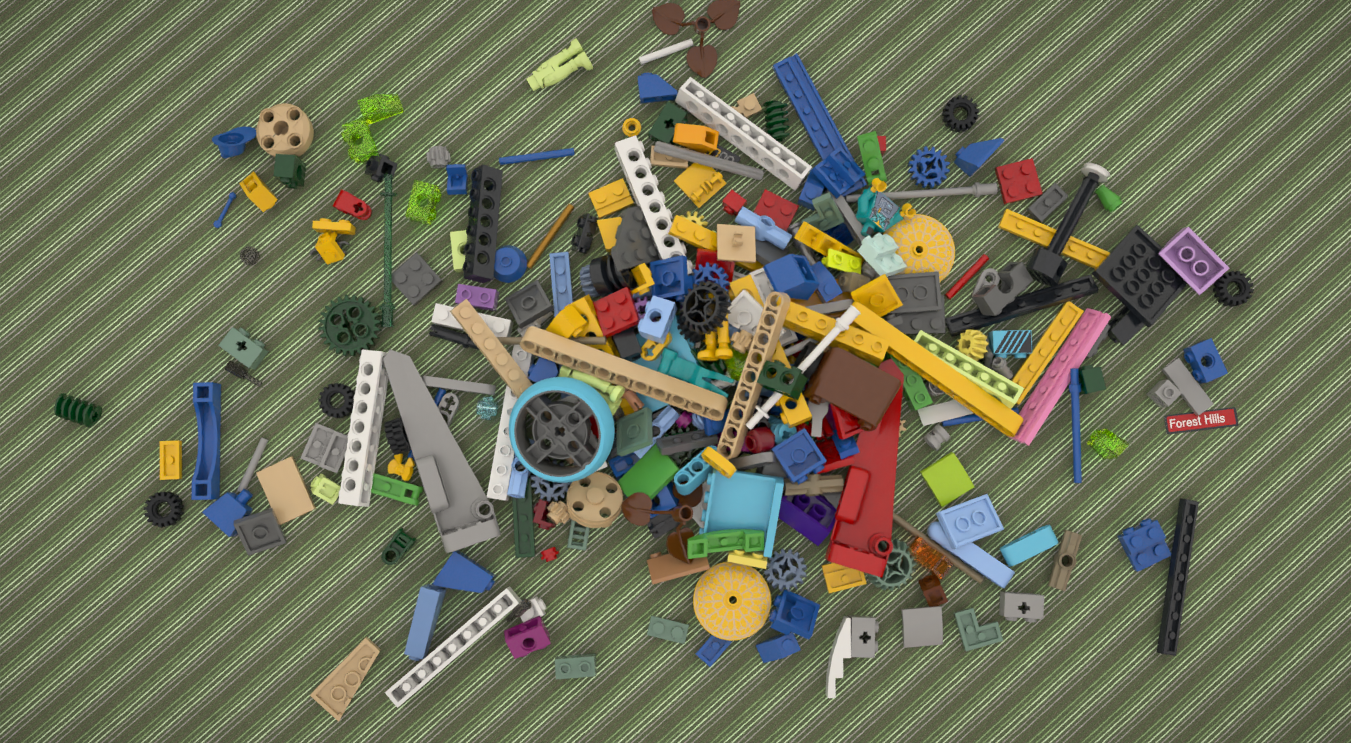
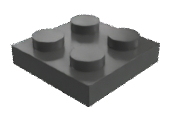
M417 252L388 277L413 306L418 304L443 282Z
M538 280L505 298L521 329L554 310Z
M273 508L234 520L233 525L248 556L286 543V537Z

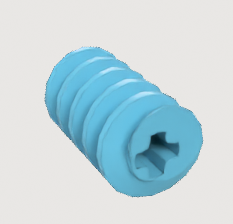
M772 415L769 416L768 422L770 423V430L775 435V444L779 445L797 433L795 426L789 428L787 424H783L781 419Z

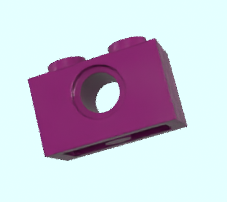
M540 616L504 630L505 642L514 659L525 657L529 653L538 649H544L547 645L551 644L549 632Z

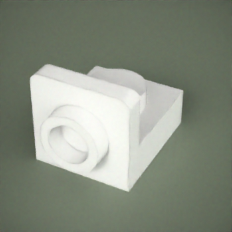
M537 596L516 607L523 622L537 616L542 617L546 614L545 610L547 609L544 601L538 599Z

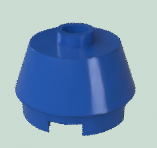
M505 245L496 249L494 277L505 283L519 280L527 268L525 254L519 248L511 245Z

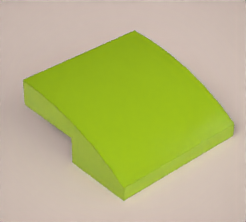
M953 452L920 471L928 488L931 489L941 507L974 488L971 479Z

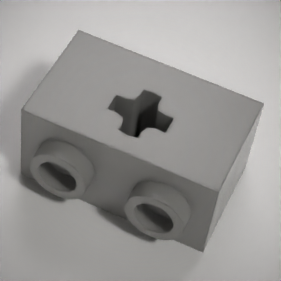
M1000 591L999 615L1004 616L1005 620L1009 621L1025 618L1026 622H1037V619H1043L1044 595ZM1022 604L1025 605V609H1018V606H1022Z
M849 615L851 618V657L875 658V653H878V641H875V633H878L879 629L878 621H875L873 616ZM863 632H865L868 635V637H866L864 641L860 638V635H863Z

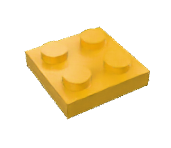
M886 274L851 292L855 302L861 303L879 317L903 305Z

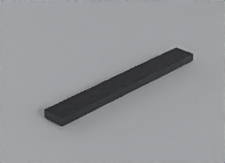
M1090 274L1057 284L1054 287L1050 286L1017 296L1013 302L1007 304L1002 312L996 316L983 315L978 308L945 318V324L951 337L960 335V333H965L969 329H980L1098 293L1099 288Z
M1183 498L1179 500L1157 653L1176 656L1199 505V502Z

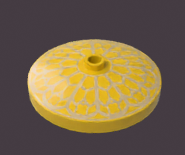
M915 214L913 217L904 216L903 220L883 233V235L887 234L894 239L899 247L895 253L907 265L903 272L894 275L939 271V281L941 282L950 272L955 259V246L951 234L938 220L921 214ZM916 248H919L921 253H917Z
M723 562L714 565L701 576L694 590L693 607L699 623L708 633L719 639L736 641L750 637L764 625L771 609V594L765 579L753 567ZM732 596L736 599L734 604L729 602V598Z

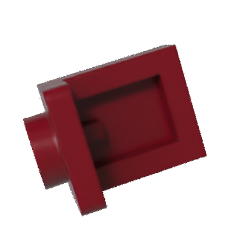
M539 499V503L537 502L534 507L535 516L533 522L538 523V527L549 530L550 527L556 528L555 523L547 521V514L549 513L547 507L551 502Z

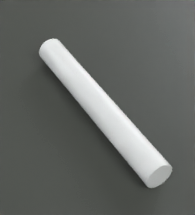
M688 39L639 57L640 64L642 65L694 46L693 41Z

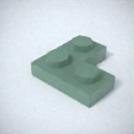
M830 192L813 199L812 203L817 214L802 220V223L805 221L822 232L845 222Z
M972 607L953 612L964 651L1003 641L997 621L978 625L975 611Z

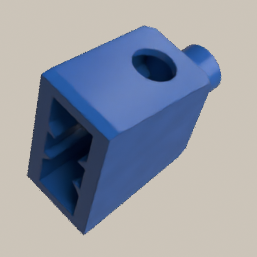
M243 489L238 495L234 492H227L202 513L228 537L237 536L238 533L233 525L234 520L249 516L252 513V508L246 503L253 495L246 489Z

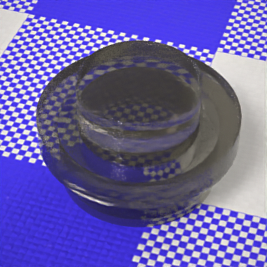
M247 246L240 252V259L246 265H254L259 260V251L252 246Z

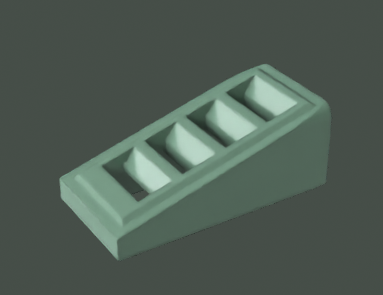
M579 507L574 508L575 511H582ZM571 520L567 548L586 551L590 528L575 525L577 522ZM574 531L585 532V535L576 534ZM573 538L582 539V540H584V542H583V543H581V542H575V541H572V539H573Z

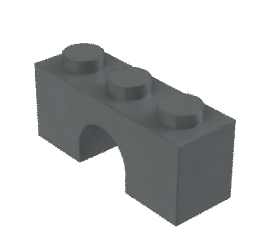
M1009 262L998 272L1002 281L1000 290L997 285H984L972 296L983 315L996 316L1000 314L1007 304L1015 300V296L1028 288V284L1033 281V278L1023 262Z

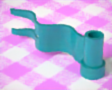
M664 347L661 354L663 357L657 372L669 374L698 387L723 395L726 398L729 394L703 380L702 377L733 383L734 379L677 357L678 352Z

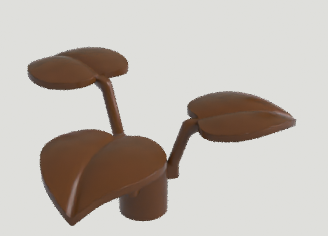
M716 0L712 2L707 9V14L711 20L705 16H700L696 21L681 23L684 20L685 14L683 9L675 3H666L653 7L652 16L658 29L667 35L677 34L680 26H694V31L700 35V47H692L687 53L686 61L693 72L702 78H706L713 72L717 64V52L712 45L703 47L704 34L707 33L710 24L713 22L720 30L732 28L737 22L741 3L738 0Z
M674 483L672 493L675 498L680 499L678 501L680 506L670 511L651 510L652 501L647 494L642 492L633 493L622 502V513L633 525L644 526L648 524L650 514H671L676 522H680L676 527L677 532H672L668 535L666 547L671 556L691 564L693 558H687V539L695 535L690 528L684 527L681 529V527L686 525V521L692 519V507H696L702 499V484L690 494L681 495L677 492Z

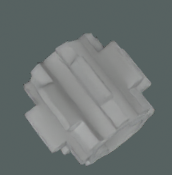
M433 146L426 153L427 162L431 168H445L448 162H451L450 153L445 146Z

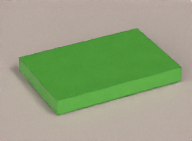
M655 444L618 481V484L627 497L633 493L642 492L647 494L652 500L674 478L680 469L669 455H661Z

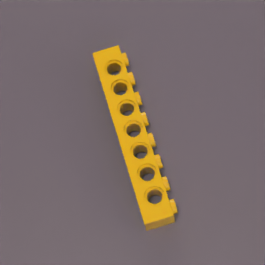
M751 274L730 282L728 295L731 301L743 290H746L764 308ZM778 340L771 362L774 363L777 360L784 363L785 367L791 368ZM759 353L758 362L760 363L762 361V355ZM802 392L798 400L783 395L775 403L776 407L780 406L782 413H780L783 424H787L789 428L807 422L812 418ZM788 401H793L796 403V408L788 409L785 404Z

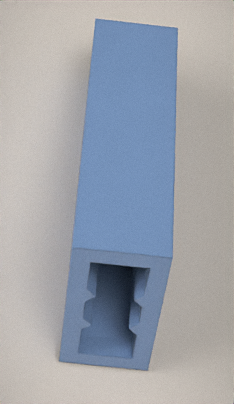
M426 584L420 588L404 652L405 655H409V659L420 661V659L427 657L447 589L431 584Z

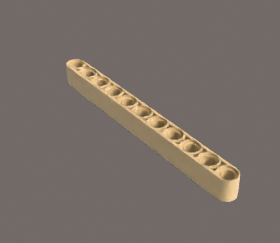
M534 326L527 328L520 342V347L524 351L607 382L621 385L626 389L714 421H720L724 417L728 405L727 398L696 385Z

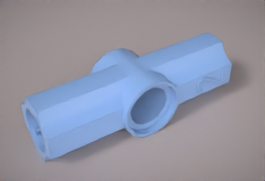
M745 207L741 208L734 222L741 226L755 227V238L757 240H767L782 250L785 249L792 237L791 234L777 227L770 217L765 215L759 216Z
M670 405L652 421V427L656 426L660 429L659 436L653 437V444L634 452L640 459L656 443V439L661 438L680 417Z
M529 439L531 445L535 443L534 440ZM516 455L511 464L512 472L507 495L514 498H524L530 471L526 468L522 472L516 470L517 466L522 464Z

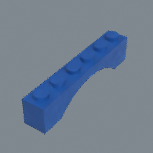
M213 382L193 383V404L198 425V454L192 478L191 500L219 499L221 384Z

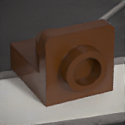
M936 574L926 576L918 581L929 607L939 606L948 602Z

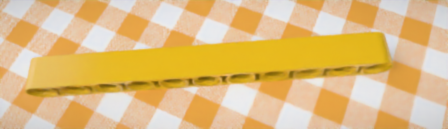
M853 302L851 304L861 314L857 316L850 326L889 341L890 344L886 352L1003 434L1015 437L1024 421L1020 415L861 303Z

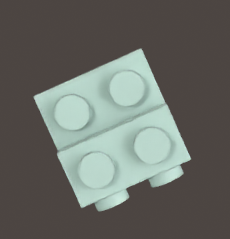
M879 232L873 238L871 236L865 237L861 242V247L857 250L880 276L886 274L888 277L903 272L907 267L903 259L895 253L899 248L898 245L887 234L882 235Z

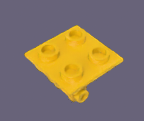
M693 163L674 180L698 208L727 184L722 179L723 176L720 172H716L712 167Z

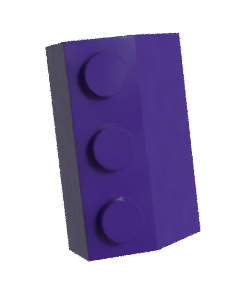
M782 493L778 518L819 546L830 534L835 524L836 509L822 495L784 496V493Z

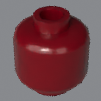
M764 426L748 431L745 438L747 449L754 454L770 451L775 443L774 433Z

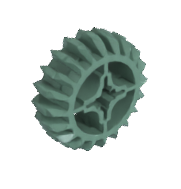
M898 539L891 540L893 550L889 554L888 564H886L883 577L865 573L868 580L874 583L875 587H881L882 590L888 588L893 591L895 586L900 589V584L907 585L906 580L912 579L910 574L916 572L913 568L917 565L914 560L916 558L915 554L905 542H900ZM880 541L878 549L879 551H884L887 543Z

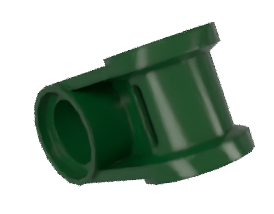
M401 527L382 552V561L387 565L398 564L413 547L417 538L410 537ZM390 551L396 553V559L393 562L388 559Z

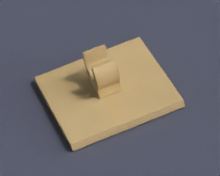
M717 224V260L756 263L755 227Z

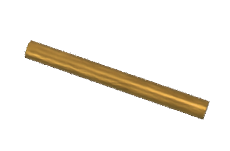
M568 203L527 261L528 268H533L574 209L571 204Z

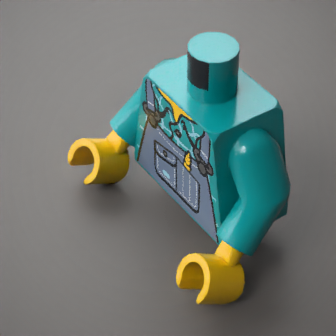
M879 178L873 179L872 187L864 189L863 194L858 198L856 219L864 225L860 232L864 237L872 236L873 232H885L903 220L905 215L913 217L916 214V210L914 208L911 209L912 205L909 203L904 204L900 212V207L882 193L886 189L887 184Z

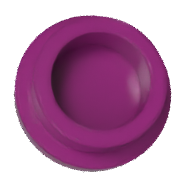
M685 410L675 421L678 424L677 427L683 426L686 428L693 420L690 417L692 413H688Z

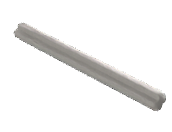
M657 141L654 146V151L657 153L756 180L763 178L764 170L660 141Z

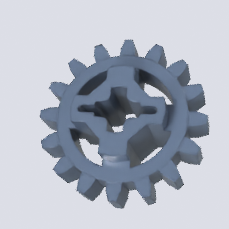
M561 461L557 465L564 466V463ZM531 475V479L535 480L531 483V487H537L534 493L540 492V499L546 496L548 502L551 500V497H554L555 501H558L559 495L564 498L563 492H568L569 488L567 486L572 483L552 482V484H549L548 480ZM539 483L546 486V491L540 487Z
M781 549V554L775 551L774 558L768 557L770 563H767L766 568L769 570L764 571L765 575L769 576L767 581L769 583L773 582L772 587L774 589L779 586L781 592L784 588H787V591L790 592L792 586L798 589L797 583L803 584L804 582L801 578L807 577V574L804 572V570H807V566L803 564L805 562L804 558H799L798 552L793 555L792 549H789L788 553ZM793 561L798 564V568L793 566ZM773 572L779 574V580L774 577Z

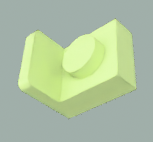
M322 473L319 477L316 476L310 485L314 495L332 505L338 498L341 488L339 484L326 478Z

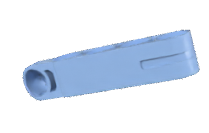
M935 521L928 526L927 534L930 539L993 583L1005 589L1015 574L1013 570L972 542L952 550L940 522Z

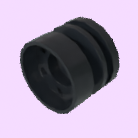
M611 254L591 260L589 265L591 281L601 297H606L625 287L631 290L637 286L636 279L631 271L633 268L617 271Z

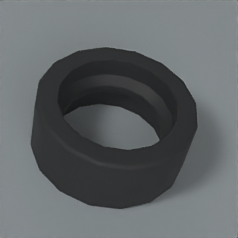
M809 341L799 353L793 366L798 367L816 348L817 344ZM824 351L804 371L803 375L808 379L819 365Z

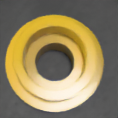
M635 118L625 120L622 126L624 134L628 137L637 136L641 132L640 122ZM631 125L635 126V130H634V131H630V130L628 129L629 126H631Z

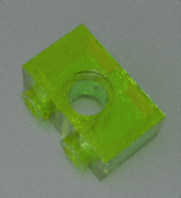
M363 117L342 124L343 132H341L344 142H348L350 149H347L351 160L361 164L367 162L370 156H379L369 125ZM363 138L361 144L355 145L357 139Z
M414 180L405 217L410 221L431 225L437 214V210H435L436 204L441 199L442 193L439 187L434 184ZM424 199H428V205L425 207H421V202Z

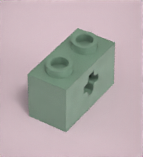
M232 327L218 346L248 368L255 370L269 351L264 348L265 344L263 342L250 338V333L242 327L240 329Z
M596 654L557 656L555 658L556 679L596 676Z

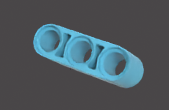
M708 446L717 452L716 446ZM704 450L675 474L674 482L679 494H690L708 478V473L713 472V467L701 457Z
M1049 524L1002 546L1000 551L1008 567H1011L1057 545L1059 542Z

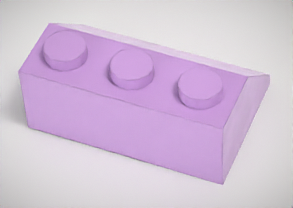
M1189 227L1182 228L1158 253L1198 295L1202 294L1230 269Z

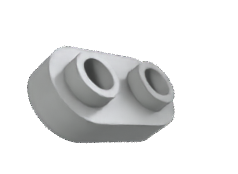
M989 268L981 272L972 296L984 285H998L1000 277L995 269ZM986 276L991 277V282L986 281Z

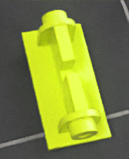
M830 248L828 249V256L822 258L821 263L826 268L831 267L844 272L861 274L862 258Z

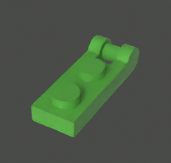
M876 131L858 135L857 139L868 186L872 185V180L875 178L886 182L887 178ZM871 171H879V174L872 175Z
M373 473L371 493L408 504L419 505L420 500L418 498L420 493L423 492L422 486ZM408 489L413 491L411 497L406 496Z

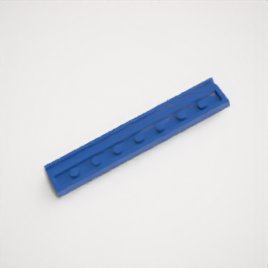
M796 53L774 64L772 68L821 160L826 159L830 153L841 146L854 161L798 54ZM862 177L843 193V198L865 187L867 183Z

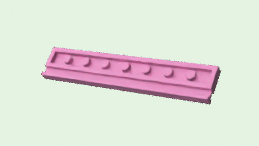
M1086 308L1020 411L1019 415L1024 421L1015 437H1009L1010 439L1025 443L1028 446L1030 445L1071 381L1070 368L1080 367L1110 320L1111 316L1108 313Z

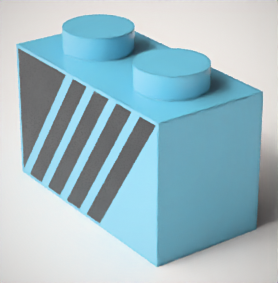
M1031 330L991 331L988 333L989 347L995 358H1007V355H1014L1015 359L1026 358V355L1032 353Z

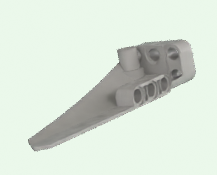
M390 349L383 358V362L445 552H453L501 535L493 505L489 502L412 359L408 355ZM482 504L488 505L489 511L487 514H480L479 507Z

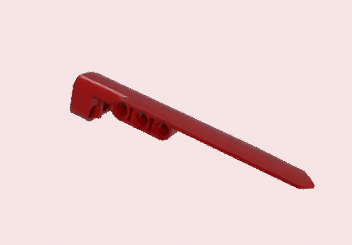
M892 359L882 362L878 368L901 381L900 388L878 427L870 432L862 431L858 435L856 444L860 452L853 455L855 463L849 465L835 514V525L825 555V559L829 562L878 577H883L889 554L893 550L891 536L904 374ZM883 540L886 541V549L884 551H879V542Z

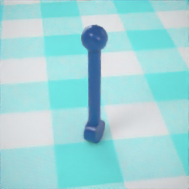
M231 192L229 194V199L219 219L213 223L214 227H222V220L231 202L236 199V193Z

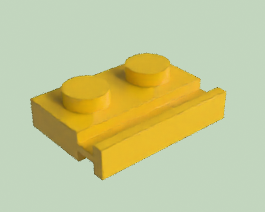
M623 178L588 193L599 219L634 205Z
M835 563L821 565L828 593L867 584L864 572Z

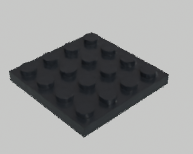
M1135 225L1093 271L1092 275L1147 327H1150L1187 283L1158 254L1162 247L1140 226Z

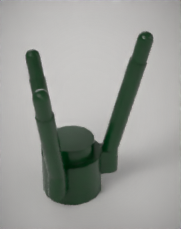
M698 347L695 349L696 352L691 349L690 352L701 367L725 375L723 370L727 367L723 359H719V363L717 361L708 363V361H702L697 358V353L700 351Z

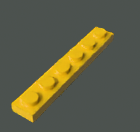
M1009 209L1004 211L998 226L1000 229L1045 248H1048L1057 231ZM1070 236L1061 255L1094 269L1110 254L1108 251Z
M678 215L674 217L668 234L700 249L717 250V233ZM757 260L756 263L735 262V265L751 272L764 267Z
M1070 301L1064 303L1032 349V353L1028 355L1012 378V382L1024 388L1016 402L1017 405H1020L1084 312Z

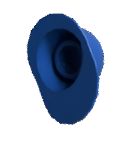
M246 126L238 127L214 136L212 142L218 145L222 158L241 155L245 150L246 142L256 137V129Z

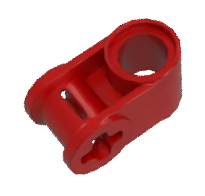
M342 189L332 205L335 209L359 220H367L372 214V209L369 205Z

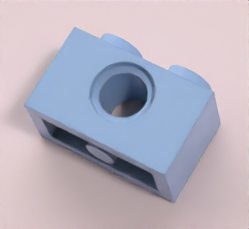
M653 296L651 301H648L646 304V314L644 319L641 318L639 321L638 330L641 337L664 344L677 312L675 302ZM654 317H661L658 322H652Z

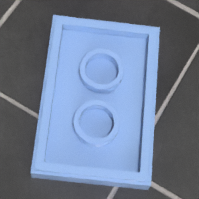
M988 494L936 513L952 550L1004 530Z

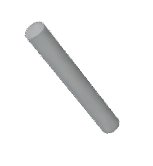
M261 437L237 491L241 492L243 489H247L268 443V439Z

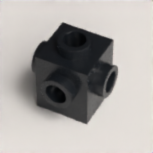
M383 154L370 156L366 162L365 174L371 176L370 179L378 183L382 181L392 182L398 164Z

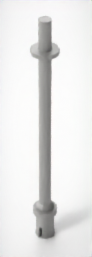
M975 182L970 187L885 192L883 194L890 200L972 194L977 198L980 195H996L997 183L980 184ZM862 194L846 195L845 201L847 203L858 202V198Z

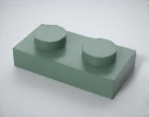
M651 615L647 635L685 644L689 624Z

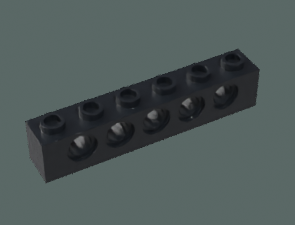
M484 164L473 169L471 174L472 189L469 193L471 200L468 209L469 221L466 228L467 243L464 247L465 262L462 268L464 279L480 283L491 281L494 276L503 170Z

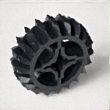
M700 281L699 285L693 284V289H687L688 295H683L685 298L684 302H680L683 306L679 310L683 314L681 319L690 331L697 332L700 335H710L711 331L717 332V327H723V321H728L726 315L731 314L728 308L732 306L728 302L730 297L726 294L727 291L717 283ZM713 294L714 298H706V295ZM698 317L704 318L705 321H704V322H698V321H697V318H698Z

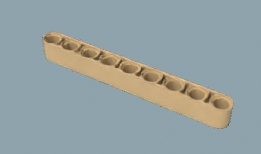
M771 292L767 296L717 447V452L727 460L737 458L741 452L748 431V427L745 424L752 418L762 390V386L757 383L758 377L766 360L770 362L772 360L790 306V297L784 292ZM778 296H780L781 298V304L779 306H777L776 304V298ZM772 315L775 318V322L773 325H771L769 321ZM765 334L768 336L767 344L763 340ZM759 353L762 355V361L760 363L757 360V355ZM752 372L756 375L755 381L751 379ZM746 390L750 395L748 400L745 398ZM740 409L743 411L742 418H740L739 416ZM733 428L737 430L736 437L733 435ZM727 446L731 449L730 455L727 453Z

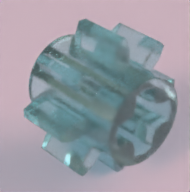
M483 396V401L478 400L476 414L481 415V419L491 420L492 416H497L498 402H493V397Z

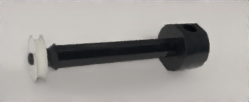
M1084 163V168L1081 169V172L1086 177L1083 178V182L1047 250L1034 249L1025 266L1035 281L1048 286H1057L1068 265L1060 255L1096 187L1099 186V182L1105 183L1108 181L1107 178L1110 177V173L1105 168L1093 163Z

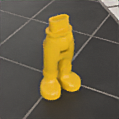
M708 294V298L712 299L714 295ZM723 321V327H717V332L711 331L710 335L705 334L706 349L698 352L697 358L699 360L716 361L718 359L733 358V352L728 346L730 344L728 321Z

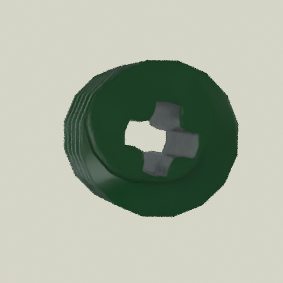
M776 100L767 101L763 104L766 107L764 109L766 114L765 121L767 122L765 127L768 129L766 133L776 141L782 142L790 136V133H785V130H788L790 126L784 125V123L789 122V119L783 118V116L788 114V111H784L783 108H786L788 105Z
M62 393L55 402L54 413L59 418L70 420L73 423L77 422L79 425L91 428L99 421L102 415V407L100 405L96 407L94 403L88 405L86 400L82 402L80 398L74 400L73 396L67 397L66 393Z

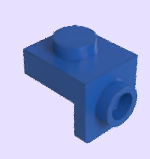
M465 164L447 165L448 195L467 194L468 174Z

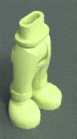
M577 38L571 41L568 49H563L560 53L542 63L536 71L532 72L533 75L526 79L532 90L535 91L540 87L543 89V85L548 87L562 81L573 71L578 70V67H584L589 71L593 69V66ZM578 55L576 58L571 59L572 56ZM570 60L568 63H566V64H564L563 66L559 67V66H560L561 64H563L565 61Z
M564 365L559 372L558 377L574 378L593 387L608 404L612 416L616 413L622 401L621 397L625 392L624 387L621 385L614 386L610 382Z

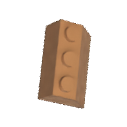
M661 552L650 554V558L647 559L652 585L710 569L707 557L693 558L691 564H687L674 558L669 553L662 555Z

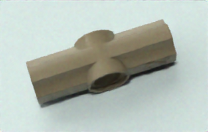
M807 475L808 479L799 485L797 482L792 484L789 478L784 479V496H818L823 493H839L843 491L844 486L842 475Z
M1064 530L1058 552L1053 558L1054 566L1048 586L1066 591L1071 571L1077 562L1076 555L1082 535ZM1064 556H1067L1068 563L1065 566H1063L1061 562L1062 558Z

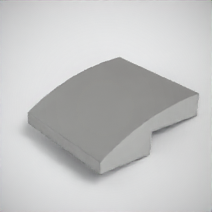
M315 423L300 459L338 473L347 449L348 435Z
M941 606L901 609L904 648L943 645Z

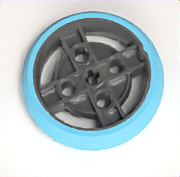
M553 377L536 382L520 395L512 409L509 420V437L514 453L526 469L542 479L558 483H568L586 478L603 465L613 446L615 427L611 410L604 398L593 387L580 380L569 377ZM560 392L574 396L580 401L577 404L568 401L551 402L545 394ZM528 411L535 418L532 427L535 443L532 445L526 431ZM545 411L551 413L552 419L546 418ZM572 413H576L580 420L575 421L572 418ZM592 414L595 417L599 431L596 449L589 443L591 434L589 417ZM561 427L565 429L562 433L559 431ZM544 439L550 440L551 446H547L544 443ZM571 441H576L579 444V448H574ZM547 455L555 459L572 458L577 465L561 466L551 463L544 458Z

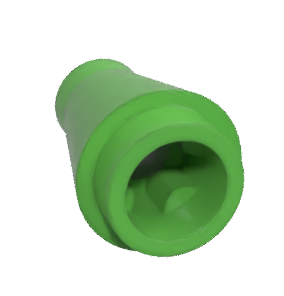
M1104 184L1095 190L1106 211L1108 210L1112 213L1123 204L1121 197L1109 190Z

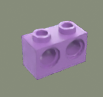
M458 284L455 303L458 305L467 299L473 308L496 311L499 292L496 289Z

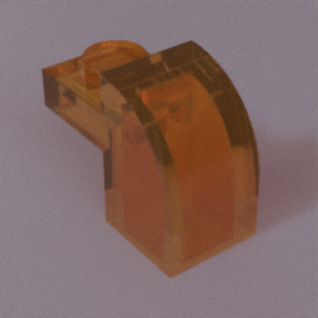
M919 536L907 549V552L909 551L910 555L915 558L916 563L941 580L953 566L942 553L933 549Z

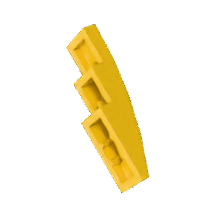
M805 221L794 237L826 257L830 248L862 258L861 265L865 260L861 254Z

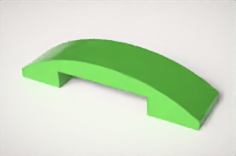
M719 530L699 534L687 539L688 559L707 557V553L739 549H743L745 552L764 550V531Z

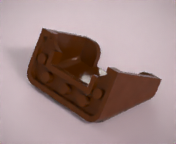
M834 347L823 353L819 365L811 376L804 396L809 398V401L813 404L820 405V403L828 402L859 418L858 424L860 428L870 432L878 427L897 394L901 381L846 350Z

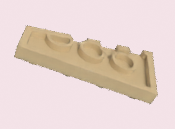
M366 636L319 684L310 696L339 721L381 649Z

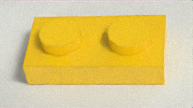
M321 218L320 221H313L312 226L318 233H331L335 231L337 234L355 235L356 227L348 220L331 222L330 219Z
M160 441V480L182 479V441Z

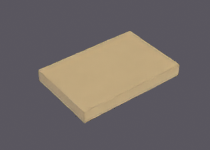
M293 456L256 472L280 525L316 509Z

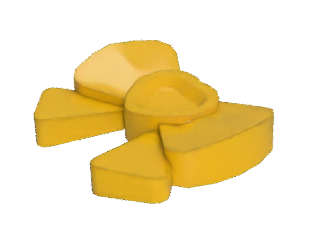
M403 453L394 455L395 459L391 460L388 464V473L398 474L404 481H409L415 466L413 458H408L404 465L402 464Z

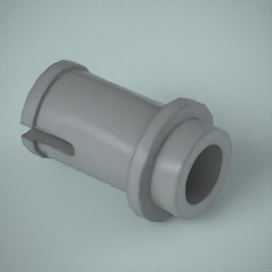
M996 357L992 361V368L1007 379L1012 378L1013 372L1007 366L1005 358Z

